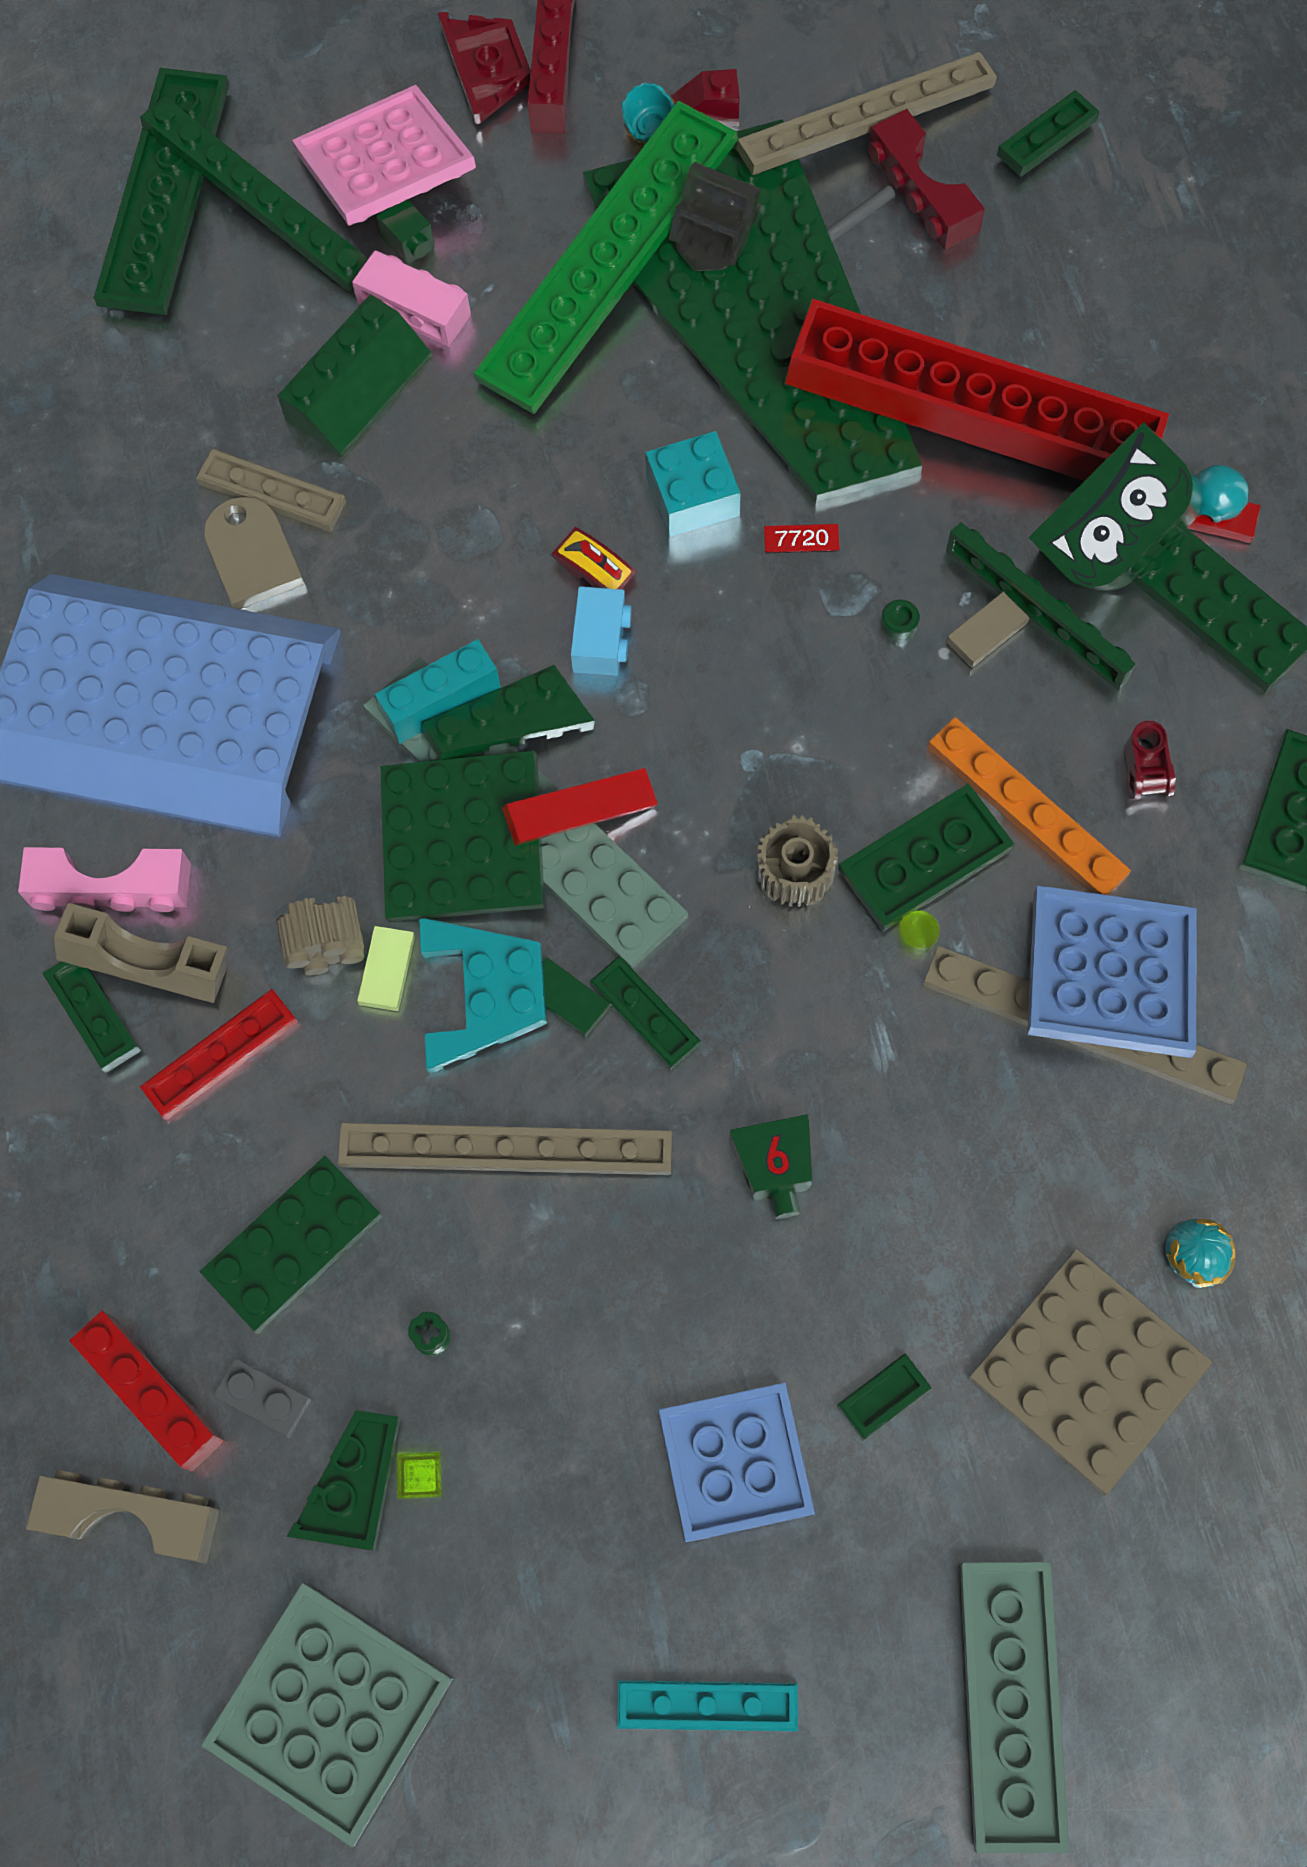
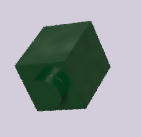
M408 199L387 208L377 215L381 238L406 265L417 258L424 257L435 247L431 224Z

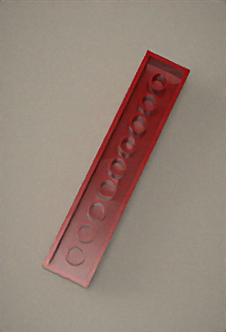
M812 299L791 356L785 382L787 385L1083 481L1143 422L1162 439L1169 413L816 299Z

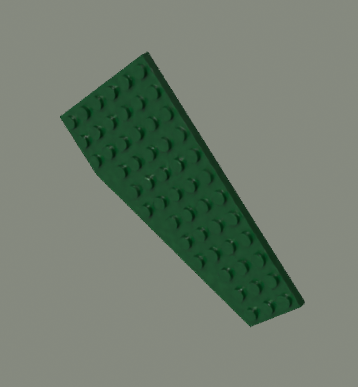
M781 119L737 131V137L739 139L784 123V121ZM736 142L632 283L653 306V312L685 349L688 348L720 385V391L752 428L755 427L788 465V471L816 503L921 474L922 463L904 422L785 384L791 356L812 299L859 314L861 312L799 159L752 175L736 150ZM634 159L583 172L584 184L594 211H596ZM713 189L734 202L758 208L759 214L732 263L723 270L694 271L678 253L675 246L676 240L706 190ZM707 199L680 246V252L696 270L724 268L749 225L752 216L729 211L713 200Z

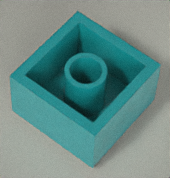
M716 431L645 452L646 477L669 537L740 516L741 492Z

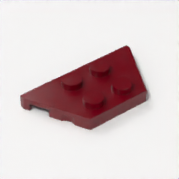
M449 12L438 13L439 24L475 124L481 123L530 84L531 70L512 19L504 18L487 19L477 15H469L468 21L450 19Z

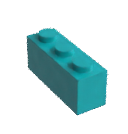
M476 639L375 693V697L383 718L398 743L401 744L421 733L423 722L501 688L496 666L479 639Z

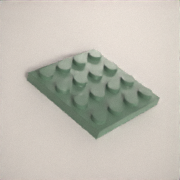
M302 1583L201 1746L350 1847H354L445 1695L453 1678L311 1586Z

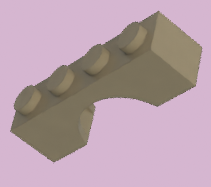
M72 903L67 904L54 935L56 960L211 1003L215 1002L226 972V946L190 936L175 943L149 941L122 929L112 920L108 913Z
M56 1470L54 1478L39 1477L26 1530L81 1540L86 1531L100 1518L114 1512L126 1511L137 1516L147 1527L152 1538L154 1554L207 1563L219 1515L218 1509L207 1507L209 1498L183 1493L181 1502L165 1499L167 1490L140 1485L139 1494L123 1491L124 1482L98 1478L96 1486L82 1484L81 1474Z

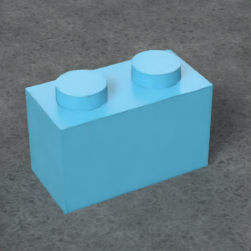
M579 587L571 649L572 670L574 673L618 676L620 662H627L628 639H622L623 628H630L632 605H625L624 590Z

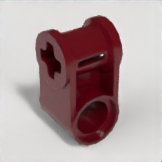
M1147 720L1140 722L1135 726L1124 747L1130 797L1133 800L1141 798V795L1162 793L1165 797H1172L1175 793L1176 778L1174 767L1171 763L1166 730L1155 721ZM1138 739L1148 740L1154 749L1143 748L1138 743Z

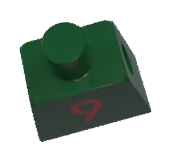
M808 1114L731 1129L729 1136L730 1145L752 1199L771 1198L776 1219L789 1218L800 1214L796 1192L806 1191L811 1188L812 1184Z

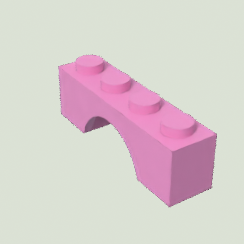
M24 847L18 893L32 908L44 911L54 910L55 906H67L68 903H72L93 910L95 906L110 907L113 910L122 912L133 911L134 907H149L158 912H171L174 910V907L187 908L191 863L182 849H142L134 863L125 871L111 877L93 878L77 871L74 861L64 848Z

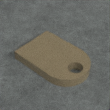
M239 497L225 501L212 511L205 524V541L233 608L242 609L305 585L274 511L266 503L254 498ZM235 513L246 515L245 520L240 524L232 525L227 522L228 518Z

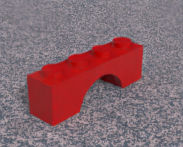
M102 1310L69 1340L181 1468L189 1471L195 1470L225 1441L202 1414L162 1376L147 1358L142 1347L115 1317Z

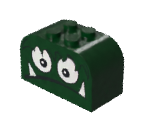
M1143 422L1028 538L1072 582L1095 591H1115L1128 585L1137 576L1140 579L1147 576L1157 566L1158 562L1155 558L1167 548L1169 551H1172L1185 539L1187 534L1184 530L1194 521L1201 508L1202 487L1193 470Z

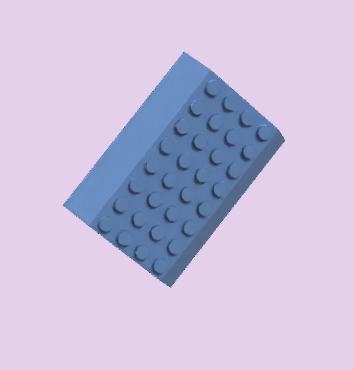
M50 574L28 589L0 669V782L280 838L291 803L285 788L321 666L322 664L331 665L341 631L339 628Z

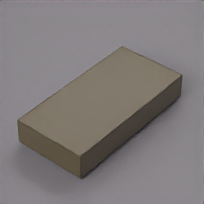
M1002 592L948 635L946 643L973 668L1028 623L1029 616Z

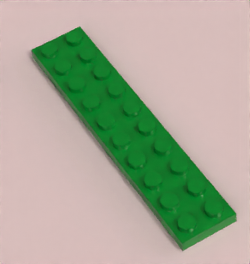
M677 101L473 374L476 381L535 414L738 141L737 131Z

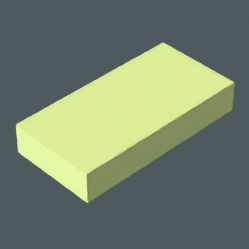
M379 926L374 927L357 1000L359 1005L399 1012L415 941L414 932Z

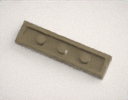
M211 448L196 476L198 485L234 498L249 497L258 499L266 503L278 514L328 532H332L346 504L345 495Z

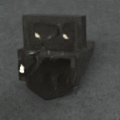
M696 162L689 167L682 201L675 209L669 240L676 242L675 246L678 253L694 271L723 270L729 265L734 266L737 259L748 242L751 227L761 207V203L758 201L761 189Z

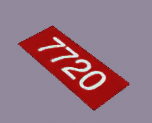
M838 524L764 526L765 552L840 550Z

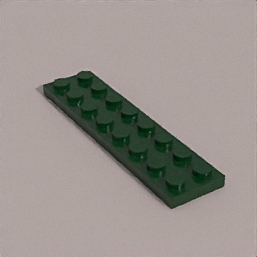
M160 67L148 109L166 96L216 136L229 89L227 75ZM142 127L93 298L99 307L167 315L205 176L144 127Z

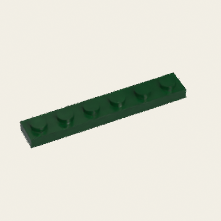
M962 522L950 531L946 551L999 594L1004 592L1033 622L1118 691L1129 681L1136 663L1131 660L1130 655L1124 649L1112 645L1102 637L1100 631L1093 624L1085 623L1076 616L1066 602L1061 599H1055L1043 589L1042 584L1035 577L1027 576L1018 569L1008 555L1003 552H997L986 543L984 537L978 531L969 529Z

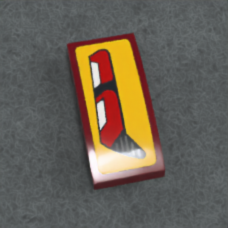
M576 526L550 554L577 580L583 577L594 588L621 590L637 572L615 552Z

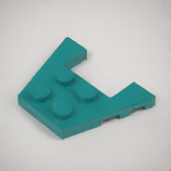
M426 918L419 919L420 947L424 958L463 954L466 1029L424 1034L426 1069L429 1073L444 1069L443 1066L456 1060H465L477 1055V1051L495 1043L502 1044L547 1024L543 951L540 942Z

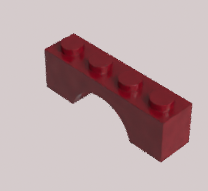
M905 109L871 126L868 153L871 160L875 164H879L885 171L891 186L894 189L898 188L904 196L910 211L913 214H918L924 222L930 237L937 239L944 250L980 232L985 208L965 183H940L928 177L920 169L918 162L923 156L926 132L908 109Z

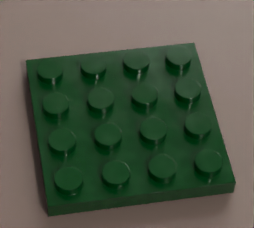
M535 751L380 766L386 920L393 922L545 908L542 838L515 845L502 807L506 804L539 796L538 756Z

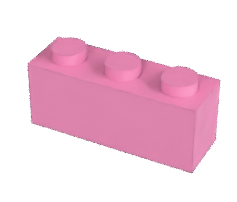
M376 250L352 282L359 305L371 294L398 311L414 331L447 347H450L471 316L468 294L455 284L448 285L434 278L425 270L414 269L404 264L399 258L393 255L387 256Z

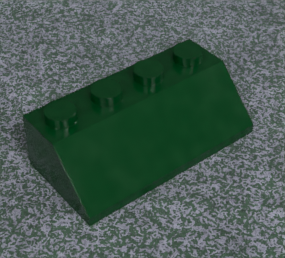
M370 294L277 395L284 418L287 422L342 457L432 357V353L398 311Z

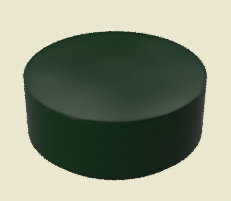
M907 600L891 601L882 611V630L886 635L897 640L911 637L918 628L920 620L919 611L913 603Z

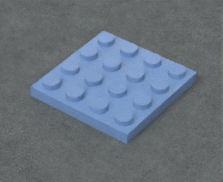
M1037 885L1033 899L1027 1035L1192 1058L1196 1052L1197 908Z

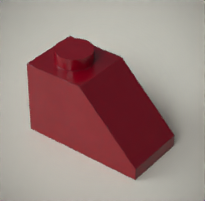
M737 69L701 71L671 95L674 105L677 101H680L728 127L739 126L740 95Z

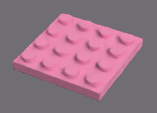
M417 85L411 86L292 140L295 152L348 226L362 222L376 213L420 193L428 192L433 187L451 179L459 178L464 173L476 168L471 152Z

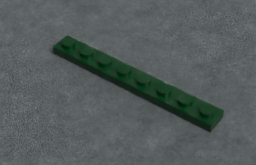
M166 96L140 116L142 127L345 290L350 292L354 288L352 282L368 260L365 255Z

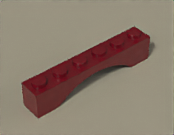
M537 0L528 96L531 133L565 134L568 107L570 35L575 0Z

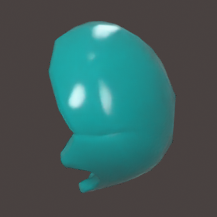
M1212 465L1196 475L1202 487V504L1197 516H1210L1213 522L1217 523L1237 517L1247 505L1249 488L1246 479L1235 469L1225 465Z

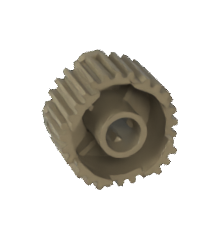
M793 815L792 819L788 821L783 820V825L776 823L775 829L770 827L768 834L764 833L763 838L759 840L756 861L757 880L761 882V890L767 898L774 901L780 899V904L782 905L785 902H788V905L791 907L793 903H796L798 907H801L803 902L806 905L816 904L823 899L825 891H829L830 884L833 883L838 860V848H836L835 843H832V836H826L827 830L821 831L820 825H816L812 817L805 820L803 815H801L800 819ZM793 859L802 860L801 864L792 863Z
M342 896L336 897L337 904L335 902L316 904L315 898H304L302 901L297 900L295 901L296 903L288 904V914L280 915L276 919L283 961L287 968H304L305 975H320L329 971V964H336L337 962L341 964H354L364 959V943L354 899Z

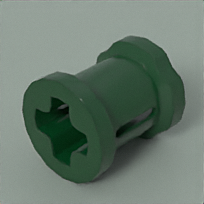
M422 1312L418 1317L412 1319L408 1327L409 1339L414 1343L416 1349L424 1355L437 1356L443 1353L450 1344V1329L436 1313ZM430 1325H433L438 1333H440L439 1337H431L430 1343L426 1344V1341L420 1335L421 1331L426 1332L429 1330Z

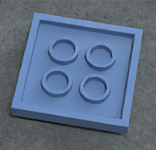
M786 1383L659 1409L686 1543L815 1515Z

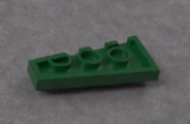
M552 665L423 722L421 733L438 758L446 760L486 752L490 750V746L507 743L511 747L525 744V739L544 735L546 739L562 736L564 731L579 728L580 732L593 730L595 720L556 666Z

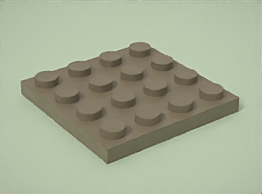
M1076 1249L968 1379L1100 1494L1106 1496L1213 1362L1081 1251Z

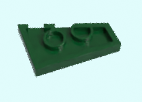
M358 1410L354 1412L330 1456V1462L317 1485H314L307 1498L308 1502L286 1537L370 1551L376 1550L400 1424L399 1417Z

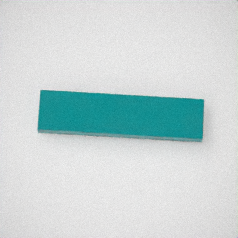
M619 1680L617 1729L798 1731V1683Z

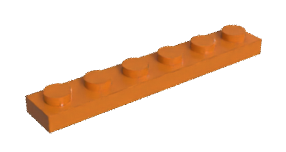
M954 717L929 741L927 748L967 784L969 783L976 792L1091 893L1110 895L1129 876L1131 869L959 719Z

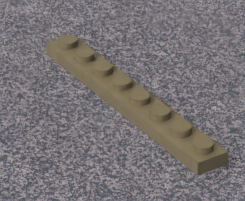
M977 52L739 138L736 150L751 174L755 175L871 132V126L905 109H908L912 116H916L992 88L995 85L997 76L981 52Z
M938 946L923 983L924 987L1028 1026L1030 980ZM1064 1040L1230 1105L1236 1101L1248 1065L1197 1044L1193 1057L1187 1058Z
M341 1123L338 1164L340 1167L671 1175L672 1131Z

